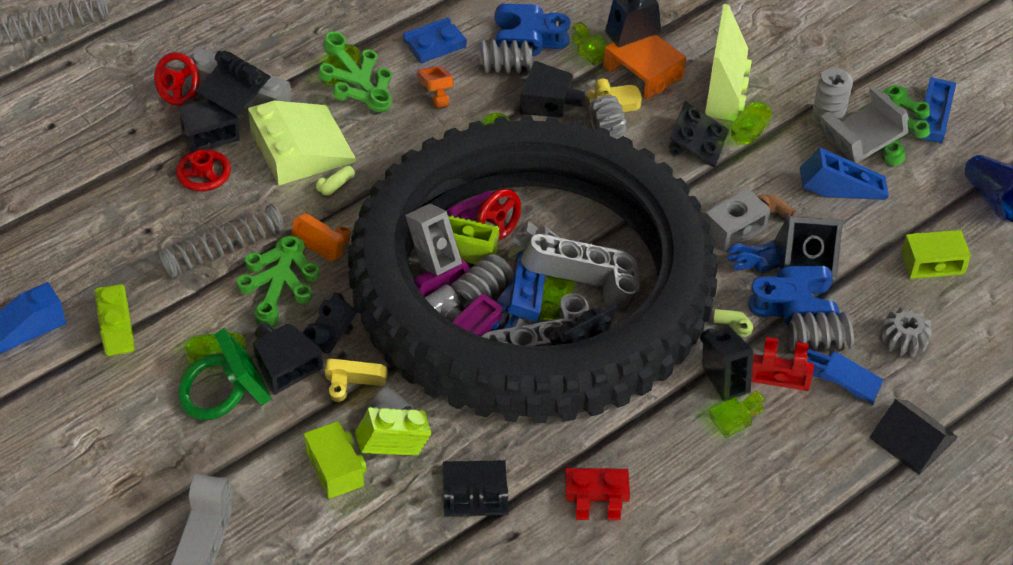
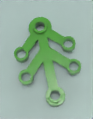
M336 31L328 32L323 42L324 50L327 54L336 56L347 71L335 68L329 63H323L318 71L319 78L323 81H331L333 78L358 85L363 89L359 90L350 87L345 82H338L335 84L333 96L339 100L351 97L364 101L370 109L376 112H386L389 110L392 99L391 94L387 90V85L391 81L392 72L387 68H379L375 75L377 86L374 87L369 80L372 67L375 65L378 57L376 52L370 49L362 52L360 58L362 67L360 70L344 50L346 44L344 35Z
M893 85L882 92L886 93L898 107L901 106L914 113L915 118L926 119L929 117V104L927 102L916 103L908 98L906 88ZM908 116V130L913 132L915 137L925 138L930 134V127L927 121H915ZM900 138L883 148V160L887 165L898 166L905 161V149L900 144Z
M285 236L276 243L275 249L262 255L250 253L245 258L246 269L250 272H259L264 265L279 260L278 265L255 276L244 274L237 279L238 291L242 294H250L255 288L271 281L265 300L255 309V321L258 326L269 323L271 327H274L279 322V312L276 304L284 282L294 293L296 302L306 304L312 299L311 287L307 284H302L290 269L291 263L294 262L302 271V278L307 282H314L320 276L319 266L314 262H309L303 255L305 245L299 237Z

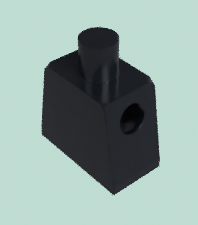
M657 0L612 1L605 32L618 48L661 33L660 11Z
M534 61L521 92L520 114L561 118L564 116L568 104L578 107L583 106L585 91L572 89L573 75L571 73Z
M189 98L179 108L181 131L191 154L197 150L211 149L240 141L238 116L236 117L210 100L198 101L196 98Z
M264 323L256 329L255 336L258 339L253 343L255 360L274 395L323 369L321 348L292 324H285L274 330L269 323Z
M727 327L717 331L713 328L704 330L700 336V341L703 343L702 366L723 402L751 393L752 348L732 328Z

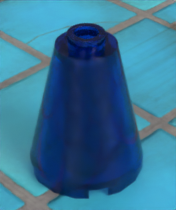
M981 154L970 158L965 165L964 173L966 178L998 218L1003 221L1009 220L1013 222V165Z

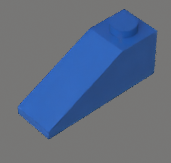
M819 148L800 166L802 187L823 197L886 200L889 197L885 176L825 149Z
M49 282L21 293L0 311V353L66 324L61 301Z

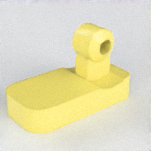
M603 78L595 82V91L589 90L587 92L586 103L588 107L591 100L603 95H612L618 99L623 112L636 111L641 108L642 96L639 88L635 85L610 87L608 80Z
M340 359L326 360L325 376L326 379L331 381L332 385L329 387V394L335 402H342L346 398L348 382L375 386L386 385L388 370L385 365Z

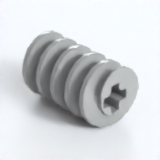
M482 39L480 41L479 70L481 65H483L485 72L489 73L491 66L494 65L496 73H500L502 66L505 67L506 73H510L512 67L515 66L517 73L520 74L523 66H525L529 74L532 67V46L529 48L527 41H523L519 48L516 40H513L510 48H508L506 40H502L500 47H497L496 41L491 40L489 47H487L485 39Z
M828 68L820 74L821 79L818 81L811 118L815 124L821 127L820 116L829 111L840 121L845 119L853 80L849 73L843 69Z
M488 254L483 257L467 273L460 276L459 280L451 284V288H453L460 300V310L463 312L482 294L490 298L498 294L499 289L505 288L507 283L513 280L514 272L511 266L498 255Z
M807 312L804 317L800 313H794L789 322L788 344L790 350H794L796 342H811L813 349L817 350L820 341H823L825 350H829L831 341L835 342L837 350L841 349L843 341H846L849 349L852 348L854 332L851 318L847 312H841L839 317L835 312H830L827 317L824 313L818 312L815 318L810 312Z

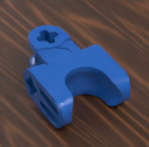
M501 4L495 10L494 18L496 24L502 29H510L501 30L496 33L493 40L496 41L497 47H500L502 40H506L508 48H510L513 40H516L519 48L523 41H527L529 48L532 46V56H536L541 53L542 48L563 49L569 45L570 36L567 30L570 28L571 21L563 13H544L541 7L533 4Z
M790 266L778 271L777 277H760L753 283V295L748 303V307L754 315L764 318L784 317L787 326H789L794 313H800L804 317L807 312H810L814 318L818 312L824 313L826 317L830 312H835L838 317L840 314L839 307L834 301L820 300L811 295L826 292L833 282L832 273L825 266Z

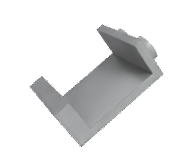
M875 86L869 88L871 104L848 118L840 121L830 111L820 116L823 136L854 163L859 162L908 133L907 121L909 118L905 109L901 106L898 107L886 93H882Z

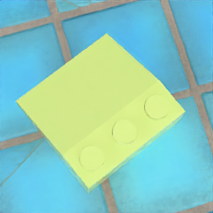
M723 4L705 114L712 118L737 121L738 111H744L746 95H741V93H747L749 77H744V75H750L752 60L747 59L749 48L730 6L727 4Z
M270 101L248 108L250 131L278 186L356 162L353 152L326 105Z

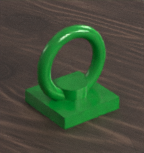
M225 328L214 334L223 353L209 354L196 360L185 371L178 387V400L183 411L188 416L202 421L218 419L229 413L239 403L245 389L261 405L272 400L251 356ZM221 365L227 378L233 384L231 393L222 403L215 407H197L190 397L193 381L206 368Z

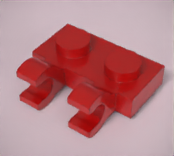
M766 337L763 355H753L751 382L809 391L814 371V363L807 362L809 344L796 342L793 360L776 357L778 339Z
M565 468L566 501H575L576 520H589L590 501L607 502L608 520H621L622 502H629L630 500L629 469Z

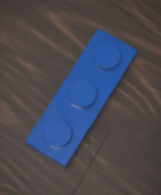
M930 77L924 102L929 104L930 115L926 119H920L929 123L930 134L921 139L943 143L956 87L955 82Z
M519 252L515 263L508 313L521 319L536 322L541 310L545 275L527 270L521 262L523 253Z

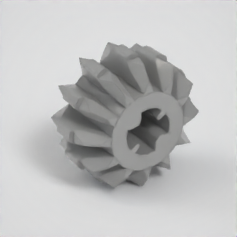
M603 95L591 100L588 109L590 112V124H592L593 130L595 131L598 127L608 129L610 136L618 139L624 136L627 129L625 125L626 120L618 99L612 95Z
M899 307L896 312L890 311L885 321L882 322L880 329L882 344L889 345V352L899 351L900 357L905 353H908L911 357H914L917 352L923 353L932 338L931 321L924 319L923 313H914L912 308L909 311H905Z

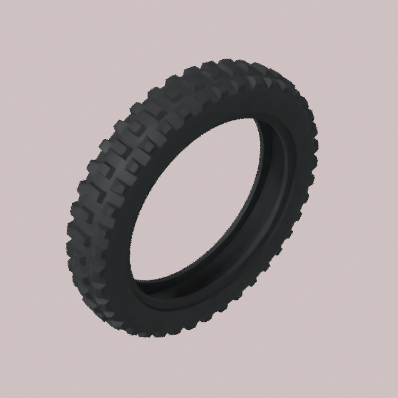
M521 116L520 121H508L506 117H498L494 119L492 124L484 125L481 121L471 122L468 129L459 131L456 128L449 129L444 132V138L440 140L431 137L422 142V150L419 152L413 149L409 150L401 156V165L393 163L385 171V180H378L371 187L370 198L364 200L359 211V219L355 222L351 235L352 245L348 247V267L350 269L348 277L350 288L353 289L354 308L358 311L357 313L361 314L363 327L367 332H370L371 343L381 354H385V361L391 367L402 369V377L411 384L417 383L424 387V393L433 398H437L440 395L447 397L449 405L461 410L465 405L474 408L476 415L488 418L494 412L503 414L505 421L516 422L519 416L532 417L534 423H546L548 416L560 415L564 422L575 420L580 412L586 411L590 416L602 414L604 407L609 404H613L617 408L630 403L631 395L637 393L643 396L652 390L655 380L664 381L672 375L673 365H679L690 354L691 346L697 343L703 333L704 322L709 321L713 308V297H715L717 289V279L715 277L718 269V256L713 253L714 240L712 236L708 235L711 226L708 218L700 212V202L695 196H688L690 187L682 178L676 179L673 177V169L665 162L657 164L655 162V155L648 149L637 150L633 147V141L624 136L616 139L610 136L608 129L598 127L594 131L585 128L584 122L576 120L571 124L559 123L557 117L549 116L546 121H534L532 116ZM533 186L572 192L606 206L632 226L646 244L653 258L657 272V282L648 298L630 317L599 335L573 343L553 346H525L498 342L469 332L454 324L440 314L421 294L412 279L407 265L414 242L405 215L428 204L447 210L469 197L501 188Z

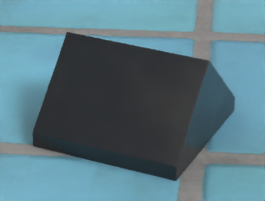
M787 216L774 240L780 269L790 266H825L830 269L832 277H837L843 220Z
M895 399L872 432L870 439L920 475L957 439V435L910 401Z

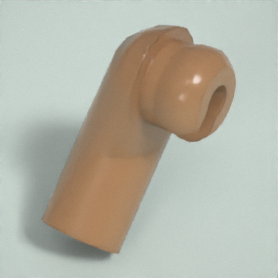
M776 195L757 196L770 208V213H777L785 220L787 216H794L796 213L794 208Z

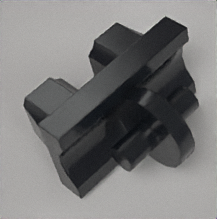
M335 292L330 300L322 302L319 307L320 316L315 323L307 325L303 334L319 346L323 353L330 354L343 334H350L353 330L351 321L358 311L345 301L341 293Z

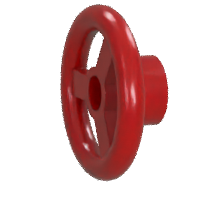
M171 52L164 55L157 63L154 71V83L158 94L164 101L171 105L182 106L186 100L195 98L197 95L195 90L200 86V75L196 64L190 57L183 53ZM179 60L186 67L181 71L169 69L166 65L170 61ZM191 75V88L189 92L184 97H182V85L184 84L185 78ZM173 90V96L168 94L167 91Z
M210 149L197 150L192 154H186L179 160L175 173L178 181L184 187L193 191H210L220 187L228 180L231 174V164L227 157L218 151ZM214 159L218 160L223 166L220 176L213 172ZM191 161L192 168L184 169L185 166ZM187 177H205L210 182L196 183L190 181Z
M510 189L497 190L488 196L479 207L477 223L485 224V221L498 226L499 241L506 238L514 230L520 219L521 201L517 193ZM508 197L503 204L497 202L500 198ZM513 207L512 216L504 227L507 212Z

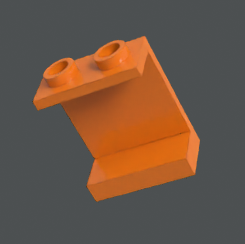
M657 35L619 48L612 42L604 50L603 67L611 72L620 65H624L644 80L643 97L645 99H649L656 93H661L670 84L681 80L685 74L686 56Z

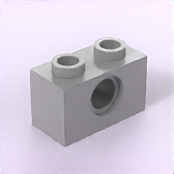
M750 189L734 194L728 200L717 206L710 207L705 212V216L708 218L711 226L708 235L712 236L714 243L725 252L735 244H739L767 228L770 208Z
M428 204L405 215L422 268L438 276L462 264L447 211Z

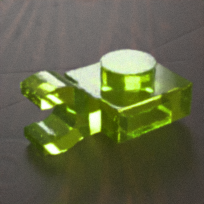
M583 22L573 25L572 28L577 33L573 34L571 38L578 44L577 51L594 66L604 61V50L610 43L598 33L591 36Z
M759 391L750 394L742 403L734 397L710 409L709 417L724 437L728 438L752 426V416H756L764 411L761 404L766 402V399Z

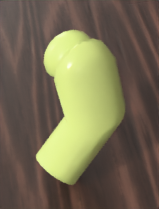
M345 166L328 179L324 177L318 179L316 190L322 192V195L325 196L332 195L355 176L354 169L351 166Z
M714 310L713 323L728 325L741 337H747L752 333L753 324L743 312Z

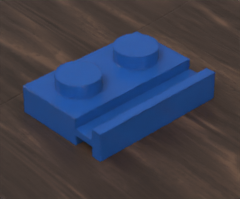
M449 17L403 33V41L409 45V49L420 63L466 48L467 39L455 24L452 25Z

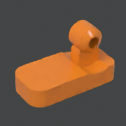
M442 66L417 70L418 82L426 87L428 91H434L435 93L432 98L433 105L436 108L447 107L449 96L445 93V88L454 86L452 74Z
M307 213L294 218L292 236L302 239L305 247L330 262H334L342 257L343 247L350 241L351 230L349 228L340 226L333 231L329 226Z

